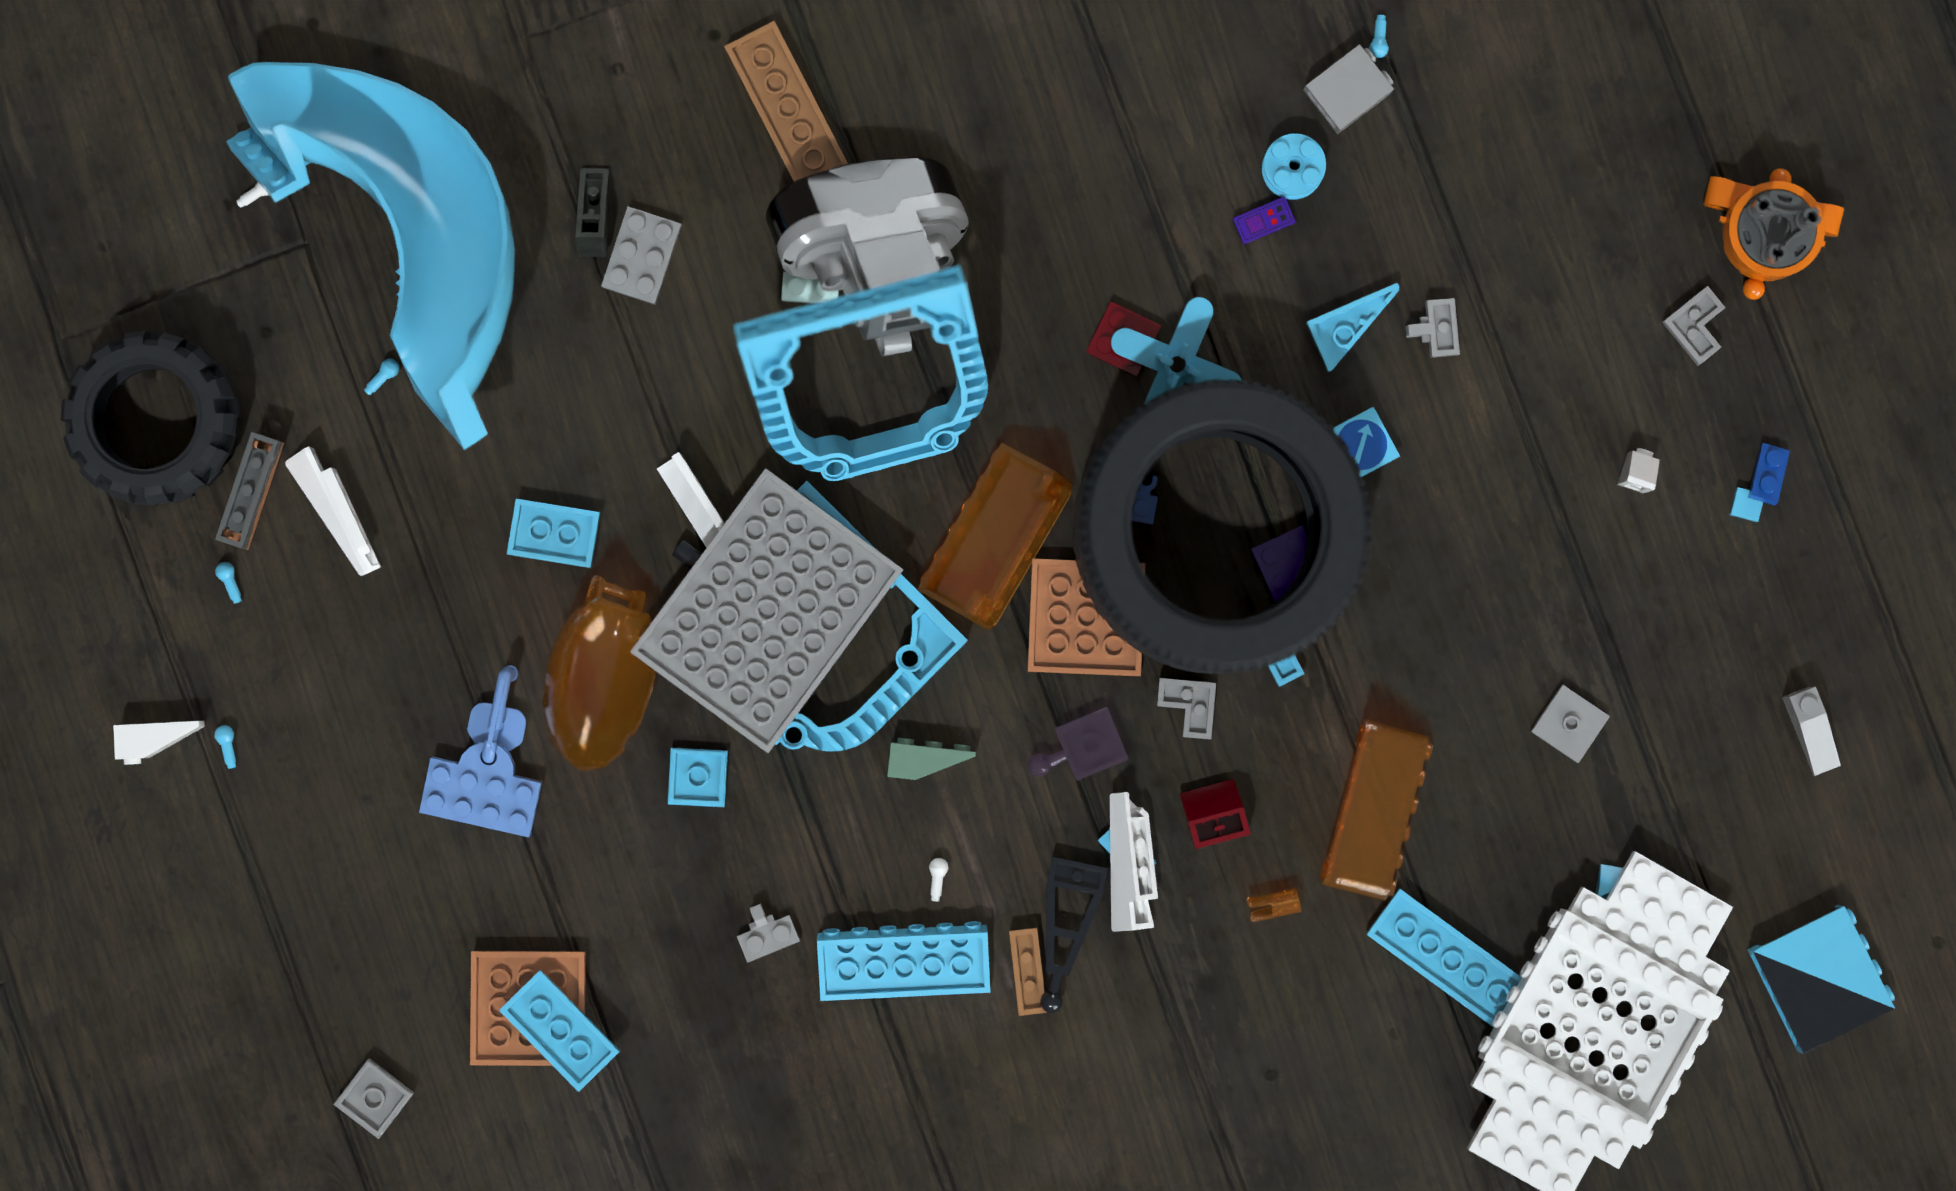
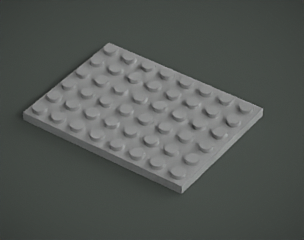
M765 468L630 652L765 752L769 753L903 569Z

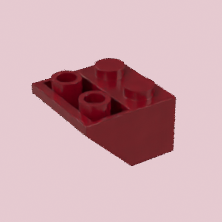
M1234 779L1179 793L1195 849L1251 835Z

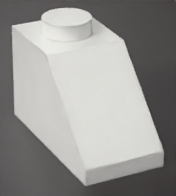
M1637 448L1636 452H1628L1617 485L1641 493L1653 491L1656 486L1660 460L1653 458L1654 453L1645 449Z

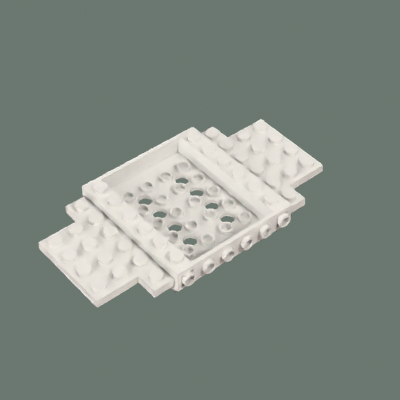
M1635 851L1630 855L1606 900L1586 888L1580 887L1568 911L1561 908L1559 912L1556 911L1551 916L1548 922L1550 928L1546 936H1541L1534 947L1536 953L1531 962L1527 961L1520 972L1522 978L1517 987L1513 986L1506 997L1508 1003L1503 1012L1499 1011L1492 1022L1494 1028L1489 1037L1485 1036L1478 1047V1051H1480L1478 1057L1483 1062L1470 1085L1494 1098L1467 1149L1540 1191H1575L1594 1155L1619 1169L1632 1145L1641 1149L1643 1144H1647L1653 1135V1125L1666 1112L1668 1098L1671 1094L1674 1095L1680 1087L1682 1073L1693 1064L1695 1059L1693 1054L1696 1048L1707 1039L1709 1034L1707 1029L1710 1023L1721 1014L1723 1008L1721 1004L1724 999L1716 994L1727 977L1729 970L1708 959L1706 955L1733 907ZM1573 973H1579L1583 978V984L1578 989H1571L1568 986V978ZM1597 987H1603L1607 991V998L1602 1003H1596L1592 999V992ZM1621 1001H1628L1632 1007L1631 1013L1626 1017L1619 1016L1616 1011V1007ZM1650 1014L1654 1016L1656 1025L1652 1030L1646 1031L1641 1027V1019L1643 1016ZM1544 1023H1552L1555 1027V1034L1549 1039H1545L1540 1035V1028ZM1571 1036L1577 1037L1580 1043L1577 1051L1573 1053L1567 1052L1564 1047L1565 1040ZM1599 1050L1603 1053L1604 1060L1601 1065L1592 1066L1589 1063L1588 1058L1592 1051ZM1618 1064H1624L1628 1068V1075L1623 1080H1617L1613 1076V1069Z

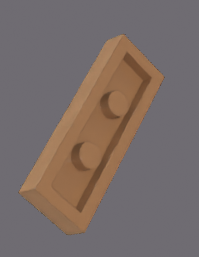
M1037 927L1009 930L1019 1016L1047 1013L1040 1005L1041 996L1045 991Z

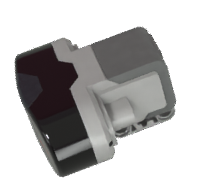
M924 157L868 160L845 164L805 176L779 191L769 203L766 211V223L784 270L794 277L818 279L823 291L843 290L845 295L948 269L954 262L950 250L964 236L969 224L967 214L949 170L940 162ZM910 307L869 319L855 321L864 340L875 339L882 356L911 351L912 340L910 332L931 328L929 322L913 316Z

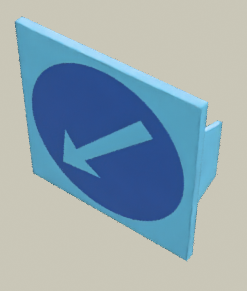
M1374 407L1334 427L1333 431L1337 436L1340 435L1349 447L1348 451L1351 457H1355L1361 470L1359 473L1361 477L1400 457Z

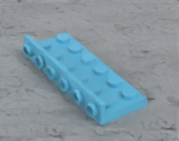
M966 922L964 926H953L952 923H939L936 927L925 928L922 924L909 925L908 929H896V926H882L879 930L856 927L848 932H840L839 929L830 928L823 930V933H818L820 1001L990 993L987 925H981V922Z

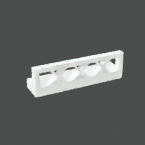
M678 452L672 456L673 459L658 467L657 470L707 548L725 523L687 462Z

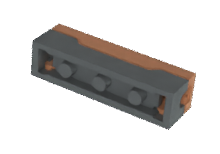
M251 432L215 540L249 550L284 446L283 442Z

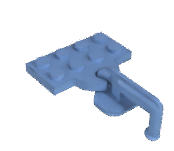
M508 665L499 672L492 704L483 702L477 704L472 709L467 730L475 744L462 754L460 761L455 762L433 756L430 758L419 813L520 836H531L542 781L515 775V763L509 752L522 743L526 729L524 714L517 709L506 707L510 683L518 677L516 667Z

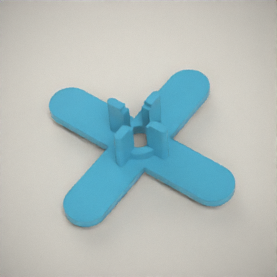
M1195 297L1187 302L1169 345L1129 328H1120L1113 333L1111 347L1116 354L1157 371L1144 404L1164 392L1183 386L1184 382L1190 384L1217 379L1241 380L1237 373L1196 356L1213 316V307L1207 299ZM1175 356H1180L1186 362L1184 370L1178 373L1170 369L1174 362L1172 358Z

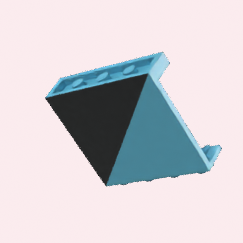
M1837 905L1835 906L1836 910L1763 946L1755 945L1747 949L1796 1050L1803 1054L1895 1009L1892 1003L1895 999L1888 985H1883L1879 977L1882 975L1881 968L1875 959H1870L1866 951L1870 949L1869 944L1863 934H1858L1854 926L1857 923L1853 912L1849 908L1846 909L1845 906Z

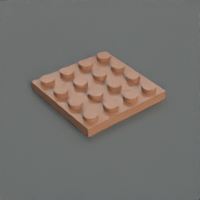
M1032 559L1028 672L1141 676L1142 653L1129 645L1123 638H1120L1109 627L1106 620H1103L1084 588V582L1079 575L1076 560ZM1139 563L1145 574V563Z
M471 951L470 1065L553 1066L499 1010L537 972L542 970L585 1014L586 951Z

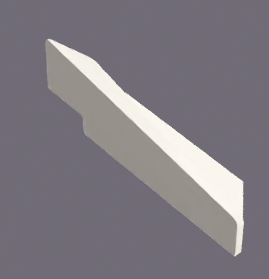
M311 447L301 450L288 459L285 463L287 468L358 574L363 576L380 568V563L336 469L328 468L324 470L314 448Z
M1128 792L1110 794L1111 929L1113 932L1154 928L1148 900L1158 899L1149 814L1142 807L1135 806L1129 799L1130 794Z

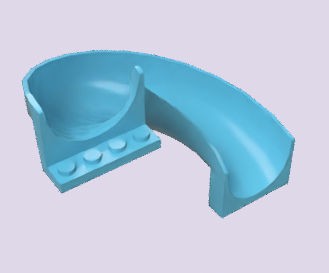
M260 62L252 63L231 73L228 79L251 128L237 133L235 137L226 142L234 155L275 203L309 184L305 166L310 163H316L353 180L368 192L387 214L394 231L400 267L399 299L390 337L417 395L464 450L488 434L471 396L480 384L501 341L513 295L515 246L510 215L490 162L464 127L434 102L398 83L359 70L315 63Z

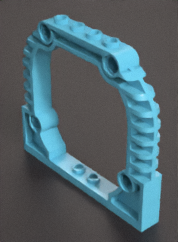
M960 265L734 325L738 346L769 443L788 462L796 465L801 464L803 468L809 471L821 472L823 478L829 481L852 478L953 450L958 444V435L970 427L971 420L979 415L987 397V374ZM910 307L913 316L929 322L932 335L937 342L949 343L956 370V388L947 404L926 411L918 423L850 441L838 435H829L815 439L798 429L790 415L782 387L790 383L792 379L789 359L800 346L798 336L832 327H839L847 323L869 319Z
M808 481L797 490L809 501L871 545ZM900 574L890 588L892 589L896 585L919 609L912 615V637L910 644L904 645L896 653V664L899 669L855 714L842 723L818 727L810 718L798 713L775 745L781 742L785 747L793 750L805 745L821 751H842L864 743L876 734L968 640ZM909 650L916 652L918 655V662L912 667H907L902 662V655ZM791 727H797L802 732V739L798 743H791L787 739L786 734Z

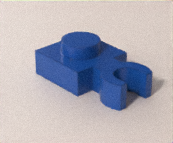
M1153 476L1152 483L1149 486L1143 485L1142 482L1140 483L1139 491L1135 495L1132 506L1131 521L1153 525L1158 496H1152L1150 492L1157 485V476Z

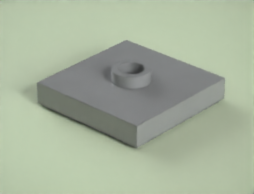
M1561 685L1530 732L1576 763H1579L1610 716L1566 686Z
M369 1058L334 1105L379 1139L414 1092Z

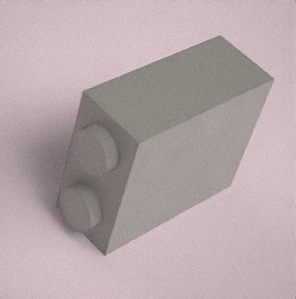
M1360 44L1313 79L1304 88L1305 93L1337 134L1385 99L1394 90L1391 86L1393 80L1385 70L1380 71L1374 64L1376 58L1368 48L1363 49Z

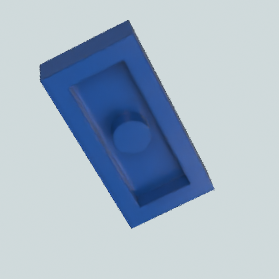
M1765 443L1760 445L1748 498L1771 505L1778 503L1790 450Z

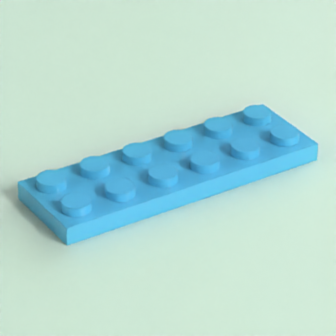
M1401 889L1396 891L1366 933L1370 938L1491 1026L1499 1011L1503 1012L1508 1003L1506 997L1513 986L1517 987L1522 978Z

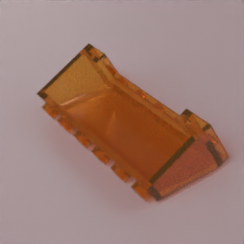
M1001 443L999 448L993 452L986 471L978 478L976 488L971 497L964 502L962 512L957 521L951 525L944 544L936 551L934 561L929 570L922 575L917 590L986 630L992 629L998 623L1032 564V559L1036 557L1072 492V484L1051 468Z
M1362 719L1355 743L1357 750L1329 855H1325L1318 883L1386 901L1387 897H1393L1397 881L1393 880L1395 869L1400 870L1403 862L1404 853L1400 852L1402 842H1407L1411 831V826L1407 825L1410 814L1414 815L1419 799L1415 798L1417 786L1422 787L1426 771L1422 770L1424 760L1430 759L1433 744L1429 743L1428 736Z

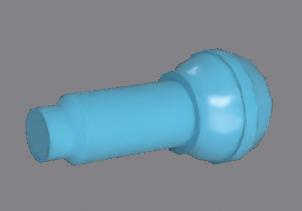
M1377 15L1374 39L1369 46V50L1376 58L1384 57L1389 51L1385 40V15Z
M389 358L382 362L379 372L364 389L368 395L375 392L387 379L397 376L400 370L397 361Z
M221 562L216 566L215 574L224 582L233 603L241 602V594L234 579L235 568L229 562Z
M220 726L215 730L214 737L219 745H221L224 761L228 769L236 767V758L232 745L234 731L229 726Z

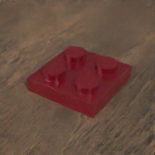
M1110 302L1086 353L1137 377L1142 364L1116 354L1111 347V337L1118 329L1129 328L1155 339L1161 325Z

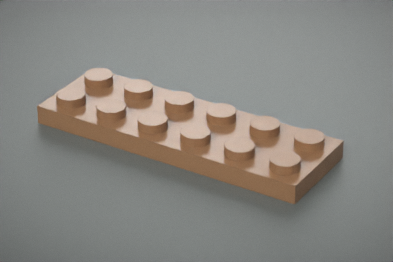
M775 21L724 46L801 197L837 180L828 173L831 172L827 170L848 163Z

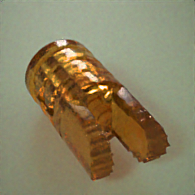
M1296 888L1247 898V904L1251 908L1271 905L1269 908L1252 912L1250 914L1251 922H1259L1278 918V916L1302 912Z

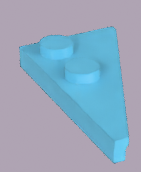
M1398 283L1306 322L1327 372L1334 369L1396 295L1400 288Z

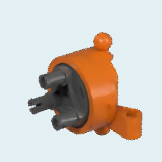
M1783 168L1775 169L1770 174L1769 182L1755 187L1737 183L1726 178L1711 176L1703 203L1704 206L1727 211L1725 217L1720 216L1719 222L1723 223L1724 251L1734 267L1741 274L1749 277L1743 285V293L1751 300H1756L1763 296L1765 292L1763 281L1783 279L1807 267L1816 258L1821 247L1825 246L1824 236L1838 237L1844 212L1843 207L1816 202L1806 190L1791 183L1790 173Z

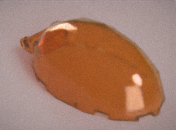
M598 575L594 576L591 580L586 602L573 611L559 631L547 662L542 700L549 742L564 759L579 771L605 768L624 752L625 748L623 746L630 735L634 736L641 725L653 691L656 673L653 668L630 652L652 623L650 615L642 613L646 598L645 593L640 590L634 592L609 583ZM602 592L629 601V608L601 597Z

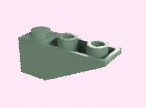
M898 738L897 743H891L887 777L917 780L973 758L976 752L970 751L971 746L954 744L953 749L942 748L943 743L926 741L925 746L914 745V739Z

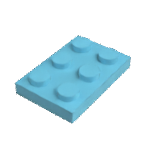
M516 499L507 555L592 568L601 513Z

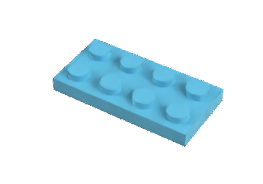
M542 970L537 972L499 1010L578 1092L620 1052L604 1033Z

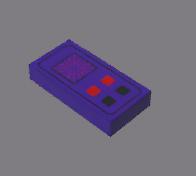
M1285 197L1232 219L1243 245L1296 223Z

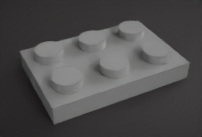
M627 207L601 287L656 305L682 224Z

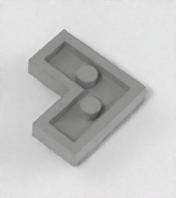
M1708 286L1662 322L1697 366L1721 348L1704 325L1725 309V306Z
M1159 678L1157 706L1185 709L1182 737L1211 739L1216 683Z

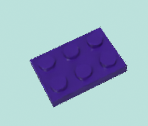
M1302 525L1250 549L1275 602L1287 591L1302 565L1307 546V535Z

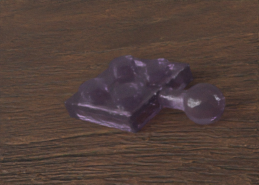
M1106 707L1055 728L1063 750L1048 756L1043 754L1032 756L1028 762V769L1034 776L1041 777L1049 772L1051 766L1068 760L1077 781L1129 759L1109 710Z

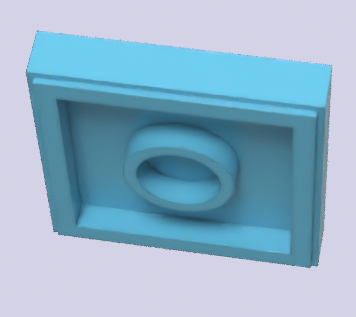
M671 748L668 804L725 807L728 751Z

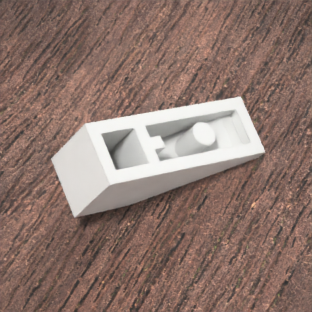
M189 721L113 725L115 759H124V765L141 764V758H150L205 727V722Z

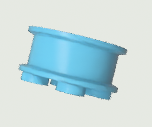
M1287 134L1275 140L1268 148L1262 162V175L1267 187L1277 196L1290 200L1301 199L1313 193L1322 181L1326 171V158L1322 148L1315 140L1302 134ZM1289 165H1297L1298 170H1292Z

